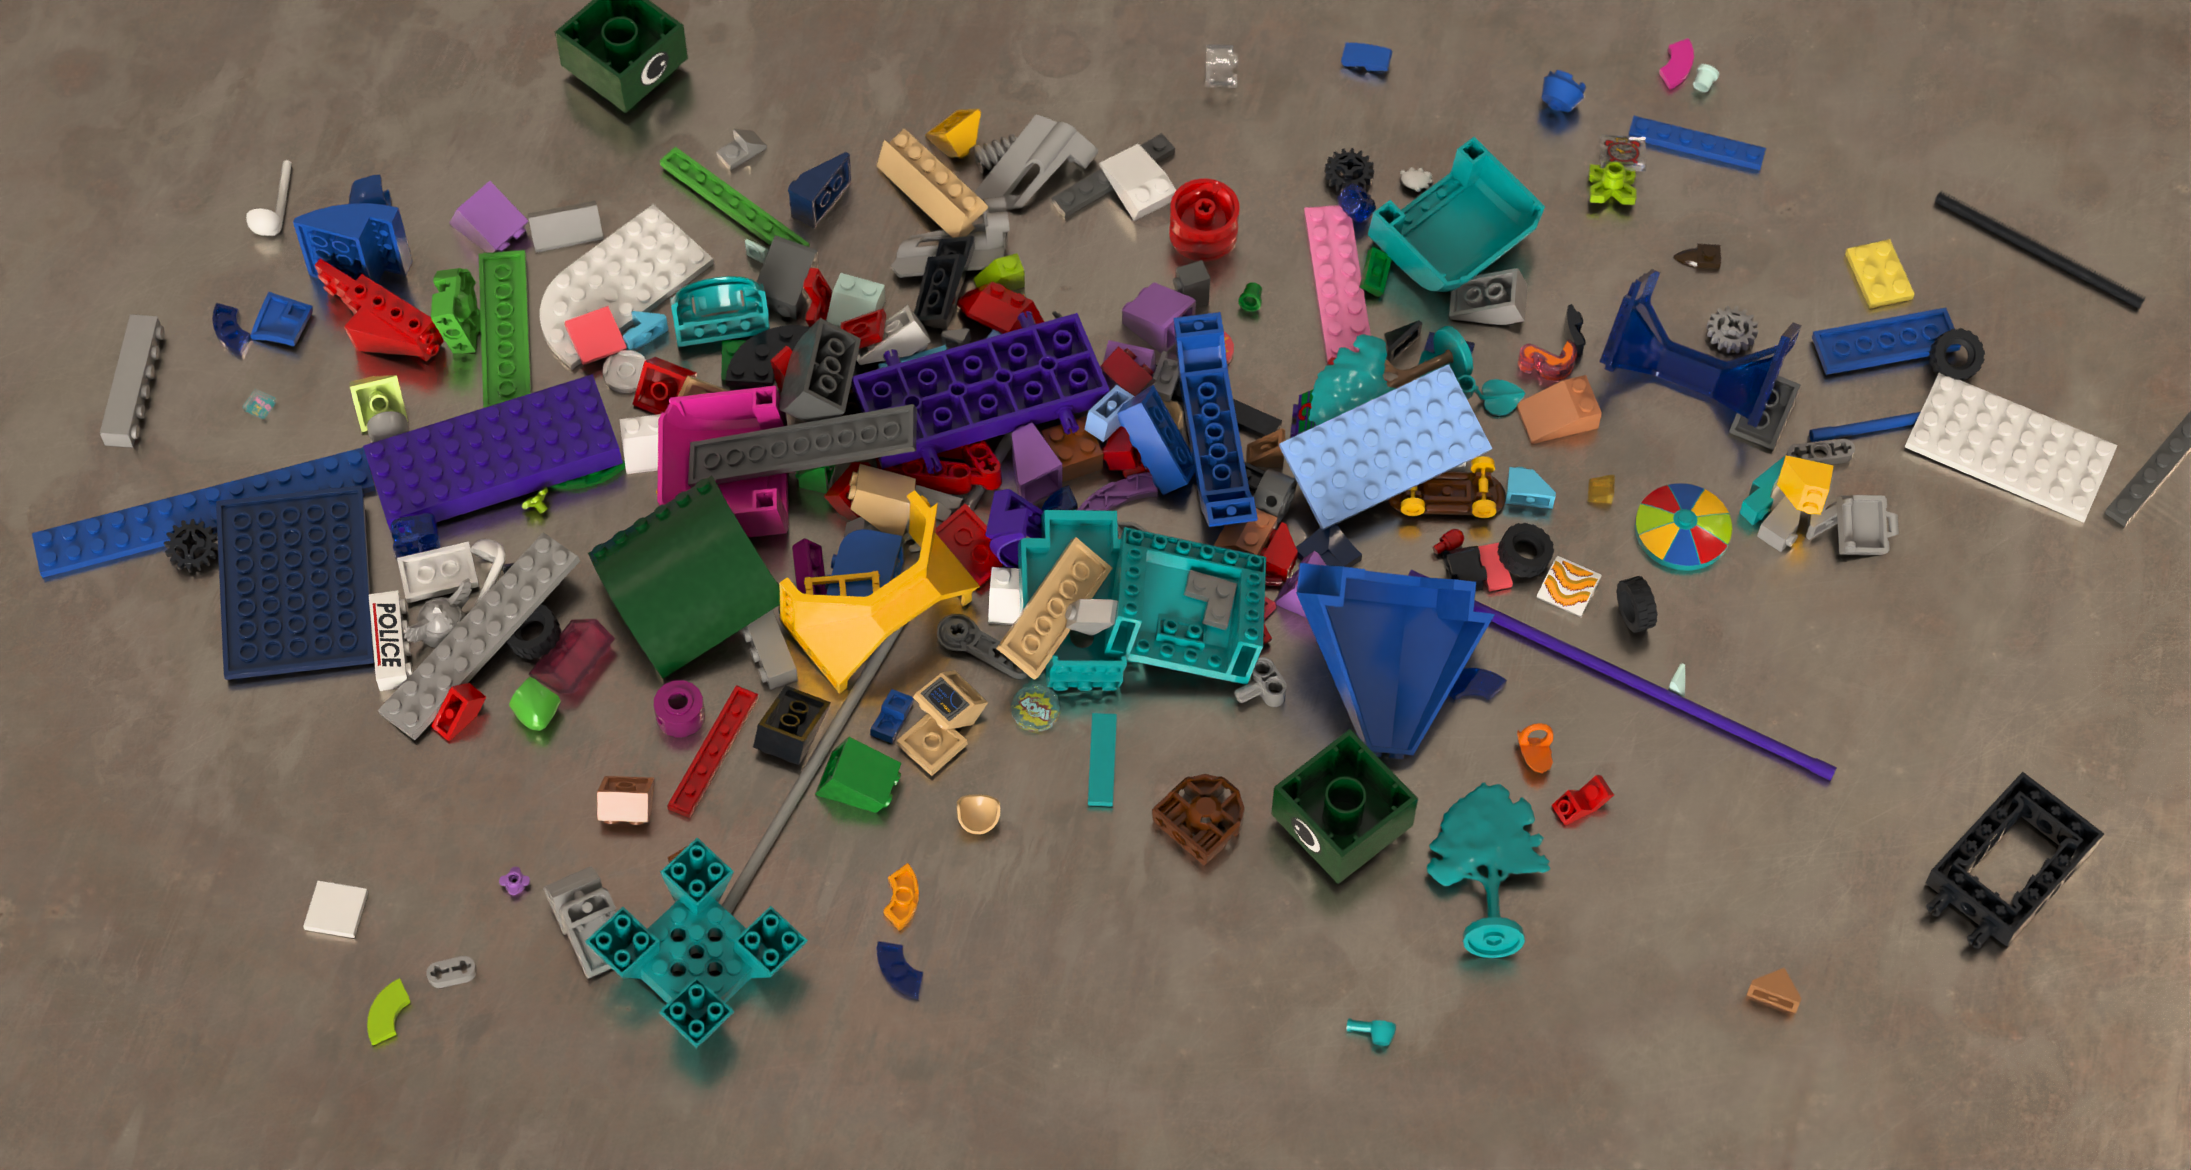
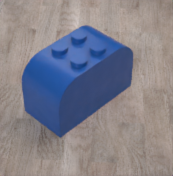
M860 529L849 533L842 540L838 554L833 555L831 561L833 571L831 575L827 576L878 571L880 574V588L901 574L904 564L903 536L868 529ZM872 580L845 582L847 596L866 597L873 594ZM839 583L825 584L827 595L840 596Z

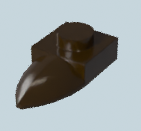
M1697 244V248L1678 252L1673 258L1690 267L1720 269L1721 245Z

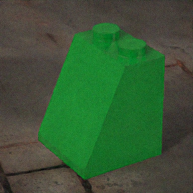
M848 737L832 751L815 794L877 813L883 807H888L893 797V794L890 792L901 777V773L898 771L902 763Z

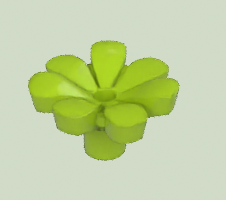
M547 487L539 491L535 497H530L523 502L521 507L524 510L529 507H536L540 514L546 511L548 508L543 500L548 492Z

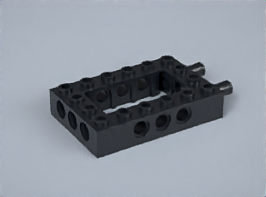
M2022 772L1931 870L1925 883L1938 894L1927 903L1926 908L1929 912L1935 908L1932 915L1939 916L1947 905L1952 903L1979 925L1967 937L1970 944L1976 940L1973 947L1981 948L1982 944L1991 935L2007 947L2093 853L2101 842L2104 833L2026 773ZM2020 817H2023L2058 844L2059 847L2053 857L2045 860L2040 871L2035 876L2032 875L2022 891H2017L2010 904H2008L1999 897V893L1992 892L1979 881L1976 875L1973 877L1969 873Z

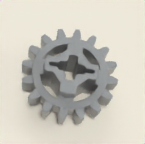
M1727 305L1725 311L1718 308L1716 314L1712 313L1707 324V337H1712L1710 343H1718L1719 350L1725 347L1727 353L1731 349L1739 353L1740 348L1746 351L1749 345L1753 346L1758 334V322H1753L1754 315H1746L1747 309L1741 312L1738 311V306L1731 310Z

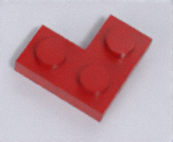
M810 268L803 287L812 300L805 319L809 327H812L820 318L825 321L827 320L833 291L819 268Z

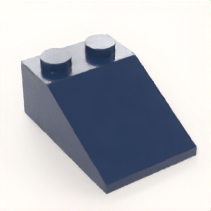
M844 152L802 173L796 181L791 182L788 188L791 217L812 228L817 226L852 181L849 153Z

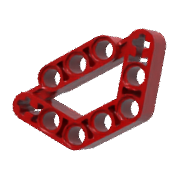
M984 440L937 453L938 457L963 459L965 463L940 461L943 468L936 473L933 467L934 474L928 473L923 458L885 469L881 468L879 460L876 458L878 469L915 478V488L916 485L945 494L964 495L971 491L972 485H981L987 490H995L1002 485L1001 464Z

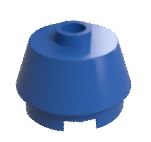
M1556 70L1554 74L1550 71L1548 76L1543 79L1541 98L1554 110L1570 112L1584 99L1586 86L1583 82L1577 84L1572 80L1573 75L1567 72Z

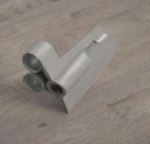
M1036 114L976 189L975 194L981 199L1005 196L1006 210L1016 207L1021 208L1066 159L1086 169L1099 151L1070 124L1056 122ZM1034 163L1040 166V173L1026 191L1021 195H1010Z
M1005 196L982 199L989 208L983 213L984 223L973 225L975 229L967 235L975 237V249L967 271L985 269L995 259L1004 257L1009 232ZM944 230L910 236L909 239H905L899 246L896 260L891 265V269L899 277L924 275L928 257L936 256L938 245L918 247L919 243L940 241V239L952 237Z

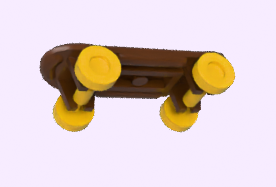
M1481 456L1471 461L1472 472L1447 471L1388 499L1394 509L1407 516L1446 514L1474 515L1479 518H1489L1503 508L1506 494L1502 484L1491 475L1495 470V461L1490 457Z

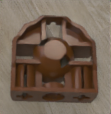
M1201 774L1184 778L1152 809V817L1154 823L1205 866L1227 845L1232 835L1236 837L1240 833L1245 808L1240 791L1226 778ZM1181 789H1184L1185 794L1191 798L1189 803L1179 795ZM1224 789H1229L1231 795L1222 803L1218 797L1224 793ZM1202 817H1210L1211 822L1204 823L1201 822ZM1219 822L1228 830L1226 833L1217 828Z

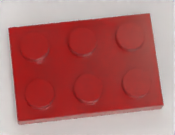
M965 503L936 528L935 533L981 587L991 578L992 567L1003 568L1005 565L999 561L990 549L991 539L985 536L987 525Z

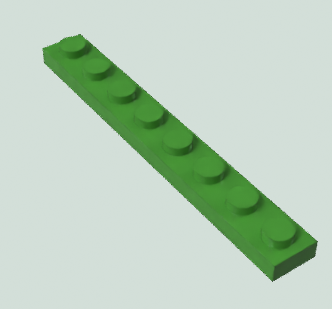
M674 147L660 160L661 167L770 246L776 235L810 247V243L677 147Z

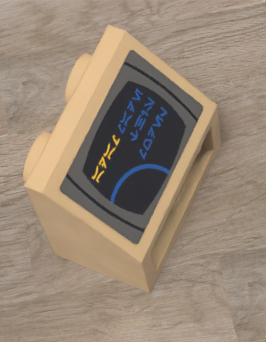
M956 671L942 672L913 696L919 703L920 708L935 718L936 723L946 730L973 725L988 704Z

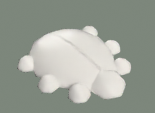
M1411 167L1407 172L1404 170L1400 172L1403 184L1417 192L1421 191L1422 188L1428 189V183H1433V180L1430 179L1432 174L1428 171L1424 172L1422 168L1414 170Z

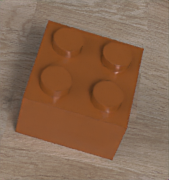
M1086 416L1076 419L1079 429L1075 433H1072L1071 428H1069L1071 434H1065L1062 424L1041 431L1042 437L1062 463V483L1103 469V452L1095 436L1084 430L1087 420Z

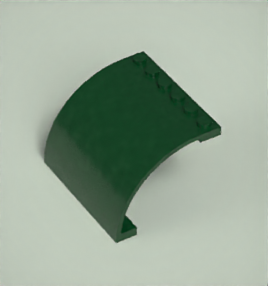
M712 475L701 479L691 489L679 493L675 499L667 504L658 506L654 512L646 517L639 518L632 526L624 531L617 532L613 538L603 544L596 545L588 553L613 603L662 679L780 605L779 583L776 582L746 535Z

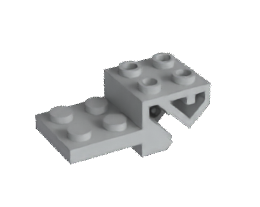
M590 866L546 885L543 888L563 934H568L587 979L612 969L585 943L590 936L616 913V907L609 891L602 887L601 879L594 868Z

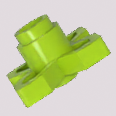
M1610 162L1606 167L1604 165H1590L1589 181L1594 183V185L1590 186V202L1604 203L1613 196L1621 204L1635 205L1637 197L1636 188L1630 186L1635 182L1634 167H1626L1619 162Z

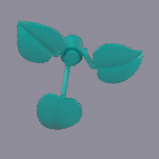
M1424 350L1418 365L1436 357V354ZM1432 370V371H1430V372H1428V373H1426V374H1424V375H1422V376H1425V375H1427V374H1429V373H1431V372H1433V371H1435V370ZM1462 375L1456 378L1467 399H1470L1475 392L1479 399L1485 400V409L1496 416H1504L1511 413L1525 396L1524 390L1505 380L1492 379L1485 382L1482 386V395L1479 391V386L1476 385L1475 379L1472 376Z

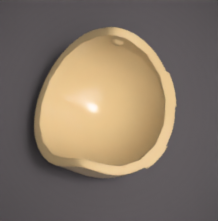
M988 795L962 796L957 800L956 806L960 825L972 834H984L990 831L999 820L1000 802Z

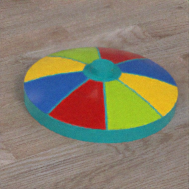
M1677 483L1657 488L1644 498L1635 518V534L1641 548L1654 561L1671 569L1689 571L1705 568L1716 562L1724 554L1732 535V522L1727 508L1714 494L1699 486Z

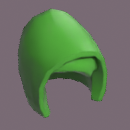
M529 677L516 690L509 706L525 726L532 730L541 731L553 718L561 700L557 694L543 686L536 679Z

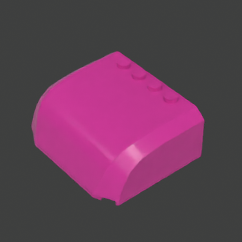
M776 386L680 396L669 399L670 404L665 413L662 412L658 419L657 502L659 506L675 499L679 493L691 489L688 485L690 442L788 426L786 413L779 409L780 395ZM788 473L718 484L725 500L748 537L787 533L789 528Z

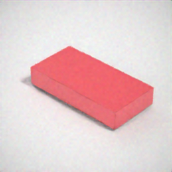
M1499 543L1478 547L1480 551V566H1485L1487 572V580L1485 582L1489 592L1511 588L1513 585L1509 570L1499 560L1500 557L1497 552Z

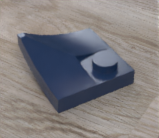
M1337 524L1324 530L1319 528L1309 538L1296 546L1298 551L1297 557L1301 561L1313 551H1316L1321 556L1327 566L1352 567L1362 560V554L1348 540Z

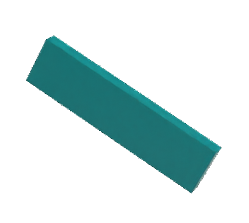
M1092 713L1088 806L1113 807L1117 714Z

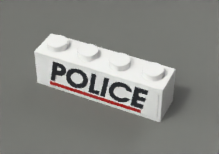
M398 590L369 594L376 681L380 691L398 689L413 673L411 662L407 663V656H411L410 643L405 641V634L403 633L408 627L407 620H403V614L407 613L406 601L400 598Z

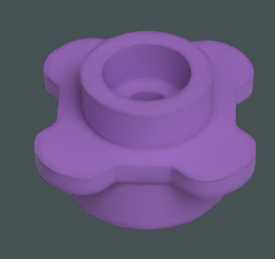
M515 866L510 869L507 875L500 877L499 883L501 886L506 887L509 894L517 895L525 889V886L529 885L530 879L521 873L519 867Z

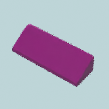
M804 538L792 546L797 589L801 593L806 594L805 577L825 576L821 545ZM825 584L813 585V595H827Z

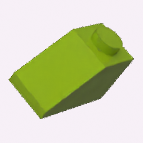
M1018 253L997 258L974 278L976 288L990 282L1001 284L1011 291L1025 287V271Z

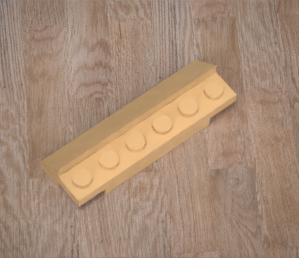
M905 128L889 143L884 139L877 168L952 238L964 237L975 229L972 223L989 208L987 204Z

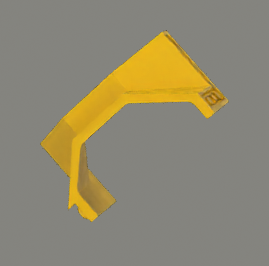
M915 490L907 495L910 501L908 533L921 547L919 560L873 594L866 597L808 595L801 593L788 577L780 582V622L839 694L847 689L848 679L889 635L938 601L961 595V604L966 606L972 601V592L980 587L935 533L938 503L930 508L928 500L923 495L919 496Z

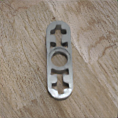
M1848 439L1794 444L1789 447L1786 455L1796 457L1793 454H1797L1801 459L1829 465L1847 463L1853 458L1855 445ZM1843 448L1844 451H1847V454H1844L1843 451L1839 449ZM1818 449L1823 450L1827 456L1824 458L1817 457L1814 451Z

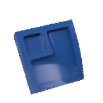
M268 292L253 326L251 339L274 341L295 346L313 312V306Z

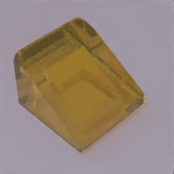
M1615 475L1589 479L1588 501L1612 503Z

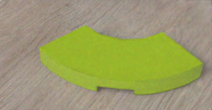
M400 978L387 985L371 1005L367 1030L372 1046L396 1035V1018L402 1008L411 1003Z

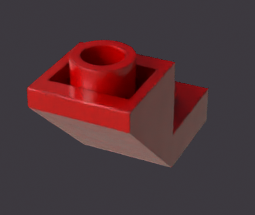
M1596 775L1580 790L1566 791L1552 804V807L1563 824L1568 825L1597 811L1614 794L1603 777Z

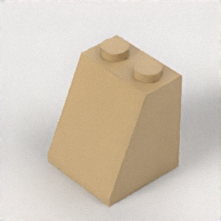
M860 464L857 473H852L849 484L851 487L848 499L852 500L851 510L881 532L903 536L910 515V501L907 495L915 490L916 479Z

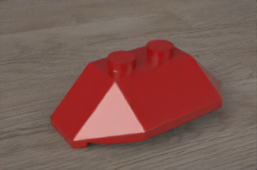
M990 282L968 291L956 304L967 317L1003 334L1022 329L1018 316L1024 312L1027 318L1026 311L1032 313L1035 324L1044 322L1032 300L995 282Z

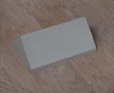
M595 200L527 213L535 252L604 239Z

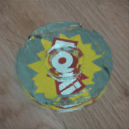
M1042 685L1024 687L1013 697L1011 703L1012 717L1016 724L1024 730L1031 732L1047 730L1058 721L1060 715L1058 697L1054 691Z

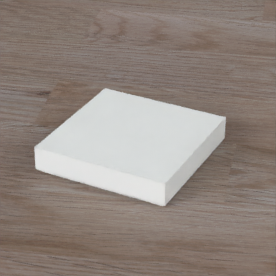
M317 881L304 923V929L355 938L368 896V890L366 888Z

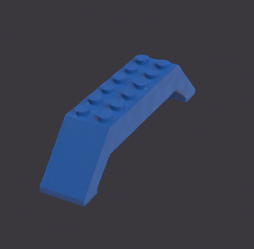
M1221 312L1173 318L1180 389L1202 513L1209 527L1257 521L1254 497H1252L1249 490L1229 380Z

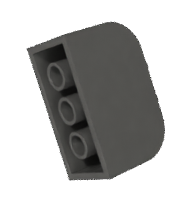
M820 318L800 338L790 356L780 396L779 409L805 423L840 417L846 409L861 339Z

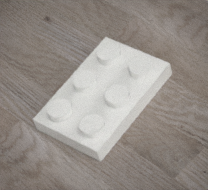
M469 541L397 558L407 603L454 593L461 586L462 582L468 578L472 583L471 588L479 587Z

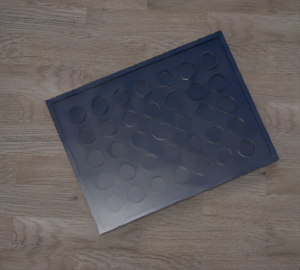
M362 485L216 501L225 680L374 663L369 605L370 584L364 490Z

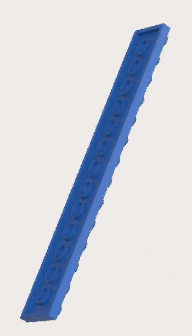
M364 448L346 451L34 532L32 537L40 574L44 578L165 546L164 542L170 541L166 535L167 532H175L172 527L173 525H176L178 528L182 527V520L187 525L190 524L191 519L195 520L196 525L203 521L205 529L211 526L213 533H216V501L362 485L364 494L376 491Z

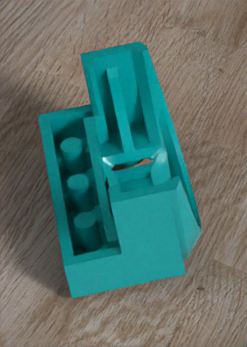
M724 276L704 279L681 288L674 297L670 298L678 347L754 336L770 329L763 284H759L750 278ZM740 290L743 291V298H744V304H745L743 307H742V300H741ZM693 297H694V303H695L696 314L693 312V305H692V298H693ZM739 310L737 312L702 317L703 315L712 313Z

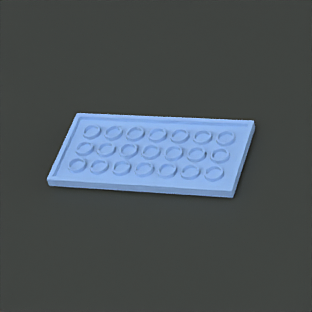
M1449 364L1279 444L1322 530L1492 450Z

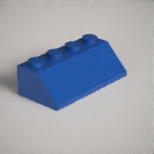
M1152 385L1124 403L1117 414L1121 426L1125 427L1130 435L1131 444L1139 451L1144 467L1149 469L1154 485L1164 495L1187 485L1195 470L1189 447L1155 386Z

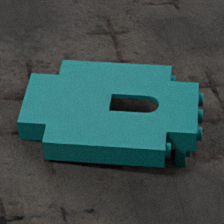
M1044 510L1041 516L1042 538H1024L1018 543L1020 614L1067 545L1075 537L1112 567V570L1092 598L1111 600L1121 539H1118L1117 511ZM1106 629L1093 635L1092 644L1086 648L1075 646L1070 639L1069 632L1046 665V687H1053V690L1064 691L1068 687H1078L1080 691L1092 690V687H1102L1104 691H1113L1123 683V671L1127 666V662L1135 661L1127 660V656L1115 658L1104 655Z

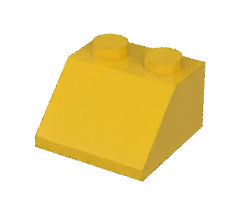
M1786 455L1777 485L1797 510L1808 514L1821 515L1830 489L1834 466Z

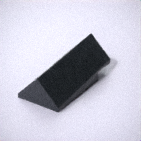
M964 236L940 239L936 256L928 257L914 314L923 325L942 330L948 329L975 249V237Z

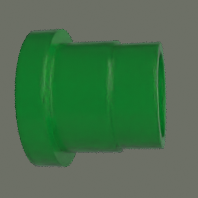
M1254 282L1248 283L1239 297L1238 303L1240 307L1250 312L1259 310L1262 304V287Z

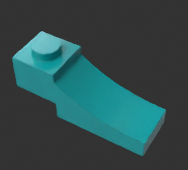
M1785 456L1753 481L1749 492L1750 496L1743 500L1740 514L1752 525L1756 524L1759 520L1764 521L1772 512L1771 507L1774 500L1770 496L1777 486Z

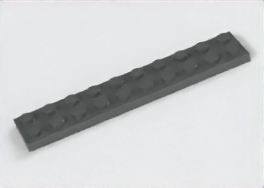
M914 404L690 442L688 485L692 488L698 481L711 475L717 484L914 452L916 451L917 408Z

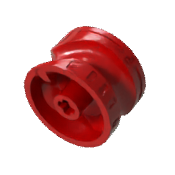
M1213 179L1192 180L1183 184L1175 191L1170 203L1169 237L1172 245L1181 255L1191 260L1208 262L1224 257L1234 248L1238 237L1240 211L1239 200L1235 192L1226 184Z

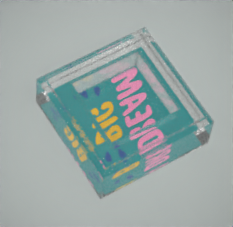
M255 389L242 407L245 412L264 420L277 401L275 397Z

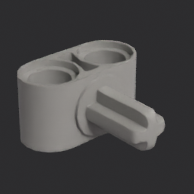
M1266 657L1258 658L1251 674L1252 682L1235 691L1236 699L1238 702L1244 703L1260 695L1268 706H1281L1285 701L1286 682L1270 659ZM1264 671L1267 674H1259L1258 672ZM1277 690L1279 693H1272L1270 691Z

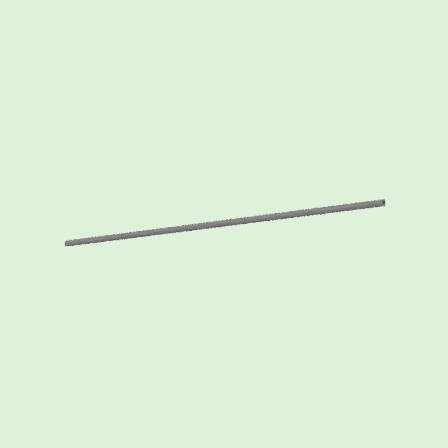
M1012 432L1004 435L994 452L1000 464L1012 446ZM974 485L963 505L966 503L973 511L986 489L981 485ZM904 626L889 635L872 654L724 900L722 906L730 914H732Z

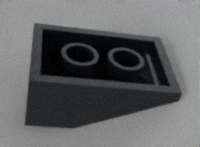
M785 685L759 722L753 748L799 765L807 754L831 702Z

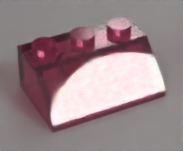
M597 619L571 620L561 632L560 640L556 643V647L551 649L547 655L544 654L529 672V675L559 694H572L581 687V681L585 676L596 668V662L600 657L609 652L610 645L615 638Z

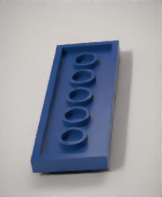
M1940 308L1814 331L1812 339L1825 374L1828 375L1927 357L1935 339L1946 331L1955 328L1947 308ZM1953 344L1949 346L1946 353L1959 351L1961 345Z

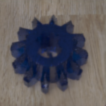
M1350 184L1337 197L1339 206L1342 207L1343 211L1353 221L1362 223L1376 210L1375 201L1360 185Z

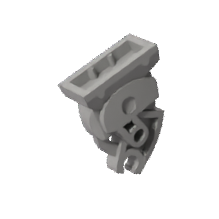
M916 485L915 491L919 496L923 495L928 500L930 508L938 503L936 528L961 507L962 498ZM909 519L906 525L907 532L909 531ZM909 533L903 536L904 543L909 539H913ZM916 541L914 545L909 546L910 552L921 550Z

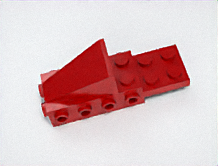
M321 258L314 265L319 273L317 275L318 278L324 283L323 288L332 296H335V294L340 296L341 300L354 314L344 328L356 350L361 352L417 356L425 362L437 354L444 340L430 316L363 274L357 280H354Z

